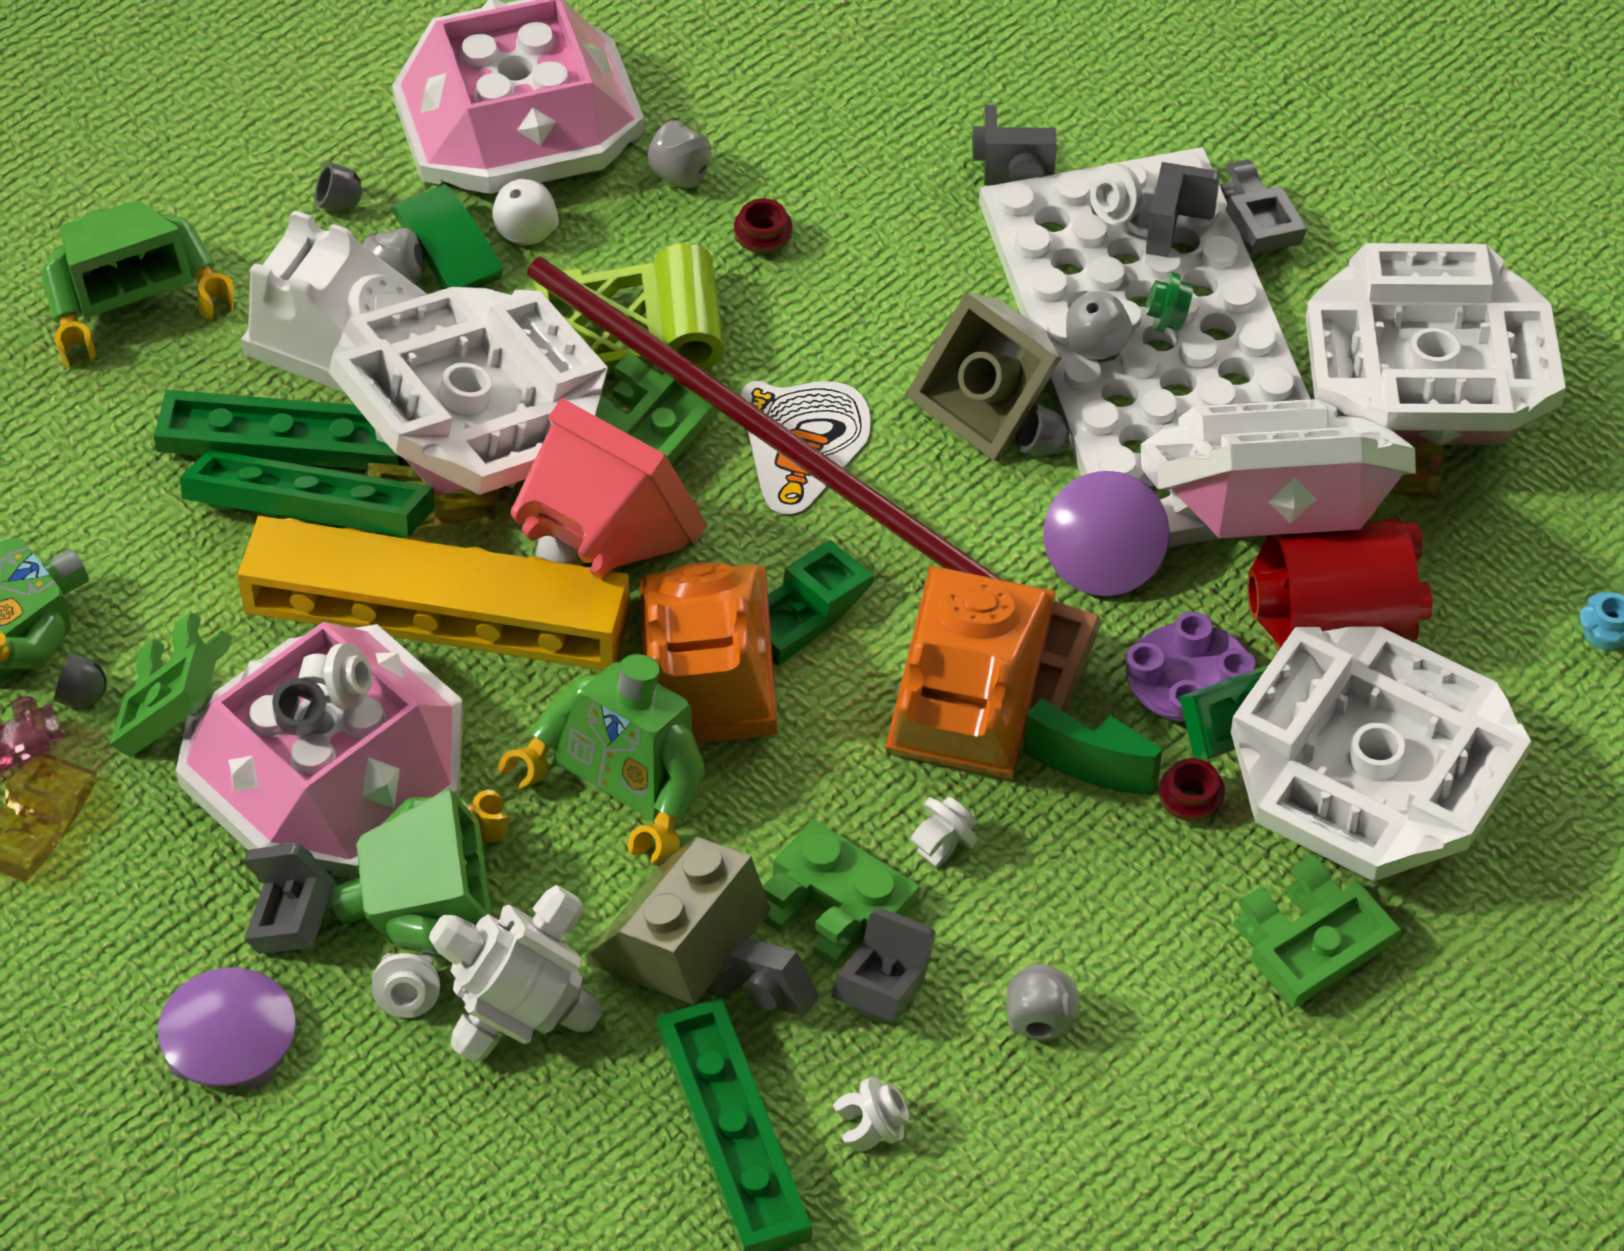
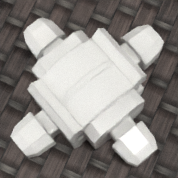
M556 885L547 890L532 908L536 913L534 918L511 905H506L502 908L499 920L487 914L479 920L476 926L455 915H443L439 918L430 932L429 939L437 952L453 963L451 972L456 978L453 991L463 999L466 1004L464 1007L469 1015L462 1014L452 1032L451 1046L454 1051L468 1060L477 1063L486 1058L501 1040L497 1035L499 1031L526 1044L531 1041L534 1029L546 1034L553 1030L557 1023L576 1032H589L594 1028L602 1015L603 1009L595 996L581 986L583 977L577 970L580 968L581 958L567 945L568 941L563 936L564 933L571 934L581 916L583 903L578 897Z

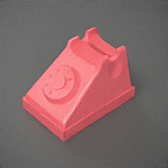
M561 397L547 418L551 423V427L511 509V515L518 525L521 526L525 521L522 531L530 541H535L544 536H550L576 549L582 561L585 563L593 561L589 571L596 578H603L612 569L619 566L679 551L688 542L695 545L708 525L666 455Z

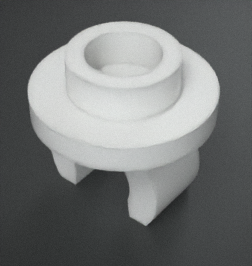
M1110 164L1101 167L1093 176L1090 185V201L1095 213L1103 221L1111 224L1124 223L1131 220L1136 214H1139L1143 193L1154 194L1155 190L1152 188L1141 189L1138 177L1129 167L1123 164Z
M340 643L334 645L328 652V655L310 654L305 656L298 678H305L318 683L325 694L326 703H334L339 709L347 710L356 709L363 703L366 694L372 686L373 676L371 665L368 659L362 655L359 648L352 643Z
M949 796L942 803L929 797L922 807L931 818L925 820L910 838L911 842L919 847L917 853L934 867L939 868L953 853L957 842L969 849H972L979 842L978 837L971 830L977 824V820L964 806Z
M386 953L382 957L381 963L374 971L371 983L373 998L382 1010L393 1016L412 1018L426 1013L434 1006L439 996L440 978L433 966V956L431 953H422L421 956L410 953Z
M871 1076L861 1081L860 1094H845L833 1104L835 1112L847 1121L863 1114L860 1125L842 1135L844 1143L856 1152H863L873 1148L879 1143L881 1138L893 1144L904 1137L903 1123L909 1120V1112L903 1096L892 1083L884 1085L877 1077Z

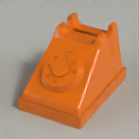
M715 562L695 563L674 568L666 573L649 574L644 579H640L643 655L651 657L658 663L659 677L657 683L688 701L692 708V733L696 743L778 735L768 581L765 566L758 567L755 564L730 566Z
M929 566L886 742L887 754L1013 781L1024 738L1026 713L1030 710L1041 665L1040 659L1043 657L1056 601V592Z

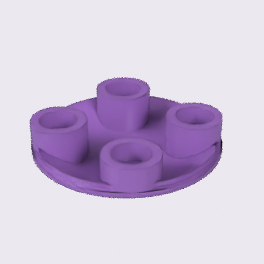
M1098 471L1073 480L1054 498L1045 518L1044 546L1053 568L1069 585L1091 595L1115 596L1142 588L1158 570L1168 548L1169 522L1160 499L1145 483L1125 473Z
M1186 612L1176 619L1175 624L1162 626L1149 632L1129 648L1126 661V677L1132 693L1146 708L1160 716L1185 722L1180 696L1254 670L1256 663L1255 658L1238 639L1228 632L1214 627L1208 616L1198 612Z
M244 968L215 969L193 977L170 996L159 1018V1044L167 1060L170 1072L179 1079L191 1080L202 1085L228 1087L240 1084L247 1087H259L273 1078L276 1072V1065L282 1060L291 1046L295 1033V1013L290 998L284 989L268 976Z

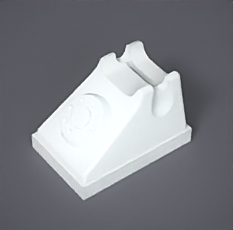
M294 211L289 216V224L284 237L263 265L253 264L250 268L248 330L241 338L243 355L344 392L331 377L329 370L332 354L337 344H339L349 318L428 294L364 247L355 238L351 230L332 224L330 231H324L317 226L313 216L300 211Z

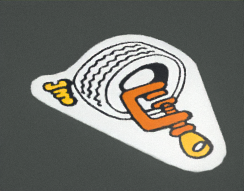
M751 381L741 390V397L843 468L868 440L870 434V412L867 402L862 394L846 384L822 381L780 388L771 386L763 381ZM748 431L761 492L766 504L771 510L780 514L792 515L806 509L827 486Z

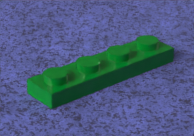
M166 390L154 433L156 451L162 453L202 456L208 450L287 463L400 472L403 457L395 454L387 443L376 439L374 427L360 410L351 404Z
M208 450L180 476L182 499L207 503L209 507L214 509L238 508L261 512L270 518L285 519L291 517L319 522L322 526L334 528L350 527L398 538L403 536L409 537L435 509L434 489L432 486Z
M722 997L656 1016L657 1032L740 1251H779L811 1241L812 1226Z

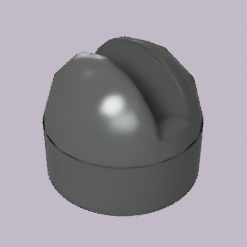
M327 162L318 176L315 187L314 202L316 207L333 212H345L353 209L361 201L362 196L361 181L358 175L346 166Z
M1033 405L1015 435L1016 446L1023 453L1038 457L1052 456L1066 444L1068 430L1059 413L1049 408Z
M70 653L57 683L54 702L72 708H87L97 703L105 693L107 683L101 666L86 657Z
M294 678L285 681L276 689L273 695L272 708L274 720L280 729L290 735L304 737L314 733L323 723L326 716V697L323 690L318 684L305 678ZM301 698L311 701L303 720H293Z

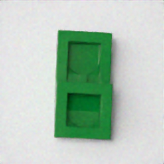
M446 184L393 205L392 211L401 228H409L416 233L423 258L425 257L442 290L451 287L479 288L501 278L504 269L493 249L467 209Z
M828 540L785 567L783 585L768 594L773 663L777 666H780L836 623L873 584L874 575L832 540Z
M1043 698L1026 713L1023 752L1042 764L1083 782L1127 793L1151 795L1158 787L1163 749L1111 715L1093 731Z

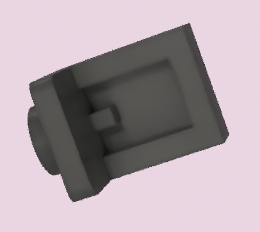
M984 106V125L973 126L972 160L983 161L984 185H996L1055 174L1056 128L997 127V106Z
M1167 162L1161 163L1155 193H1143L1139 211L1138 228L1148 229L1146 254L1169 258L1179 215L1207 220L1214 218L1220 182V173L1218 171Z
M281 843L277 846L248 850L244 864L264 885L244 940L258 954L313 948L336 881L314 859L311 852L300 844Z
M877 907L869 916L862 946L836 975L831 997L853 1006L863 1015L894 1022L923 986L936 936L935 930Z

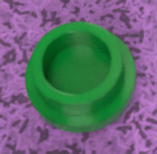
M1169 272L1164 282L1155 280L1150 289L1145 315L1153 317V330L1163 333L1166 328L1179 331L1185 322L1192 300L1193 284L1181 281L1180 274Z

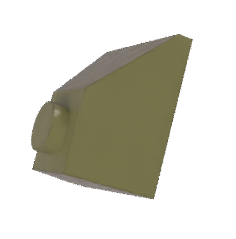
M966 292L905 396L994 461H1000L1062 357L1042 329L1003 301Z

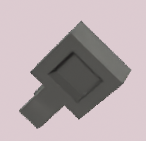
M1249 159L1228 163L1226 169L1233 181L1220 184L1227 202L1225 211L1239 230L1249 254L1252 255L1300 245L1307 227L1283 188L1278 186L1266 189L1259 178L1256 167Z
M744 937L730 954V962L706 991V993L711 995H722L737 988H742L745 995L762 1009L769 1011L779 1009L805 1017L819 998L797 951Z

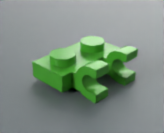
M628 352L614 367V375L622 381L614 388L613 398L623 404L634 407V409L629 414H626L601 396L595 416L666 455L671 465H673L717 415L719 410L666 373L661 375L655 372L641 359Z
M190 611L175 623L172 638L174 652L171 661L164 665L161 659L165 644L154 638L141 647L136 664L138 678L135 687L124 694L109 745L132 757L153 741L161 742L164 740L172 728L189 715L194 717L199 715L207 707L213 696L215 684L211 681L215 663L216 660L227 653L232 636L221 631L205 644L198 634L201 617Z
M813 819L773 860V877L763 886L766 898L770 901L769 906L771 910L762 921L781 933L795 918L799 910L809 900L813 901L827 910L815 922V930L823 936L813 946V954L835 967L847 954L853 943L862 934L865 935L869 916L877 907L904 917L918 903L920 885Z
M1314 853L1293 866L1291 874L1296 881L1288 885L1285 894L1295 905L1308 913L1290 923L1280 912L1272 897L1261 886L1241 899L1239 906L1245 913L1236 918L1234 922V927L1250 943L1256 945L1250 960L1292 1009L1395 944L1401 931L1398 925L1358 881L1341 890Z

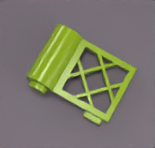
M679 242L659 252L652 263L584 275L582 268L563 271L701 369H710L719 363L723 357L724 342L713 260L709 251L702 246L688 242ZM535 283L536 291H541L550 302L561 300L538 283ZM643 285L644 292L629 308L611 300L620 289ZM578 311L569 319L564 317L608 367L607 374L614 373V367L628 352L641 359L648 366H655L632 349H623L616 345L618 339L605 331L602 336H599L584 328L583 326L589 319Z

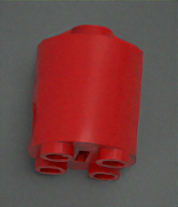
M1400 519L1367 521L1360 530L1268 535L1248 574V601L1253 619L1257 620L1272 636L1278 651L1295 627H1320L1322 632L1345 627H1382L1414 642V640L1418 639L1419 621L1430 620L1433 609L1430 586L1428 582H1419L1417 560L1421 559L1423 550L1422 533L1419 524L1416 521L1403 522Z

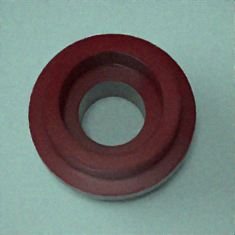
M759 198L749 201L742 207L734 221L736 241L743 248L751 252L771 253L785 247L792 238L793 223L791 217L779 202L772 199Z
M1197 758L1180 760L1168 769L1161 778L1159 785L1160 802L1168 813L1178 819L1192 822L1206 820L1214 816L1224 802V782L1217 770L1207 761ZM1193 791L1198 793L1199 795L1191 796L1185 794L1184 792Z

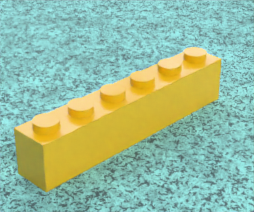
M258 516L237 574L244 613L316 625L328 622L350 628L377 624L391 637L605 670L612 663L617 662L630 616L628 573L611 570L603 578H596L590 573V567L552 562L542 557L526 558L489 552L478 547L462 548L430 543L414 537L398 538L366 533L356 528H334L304 523L293 518L277 519Z

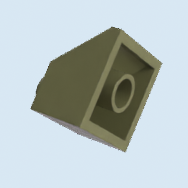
M700 837L695 838L660 864L586 954L588 964L695 1005L730 962V954L744 937L749 938L771 910L752 856Z

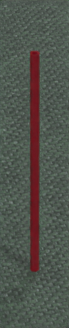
M540 256L530 264L527 270L529 278L936 564L945 569L1003 580Z

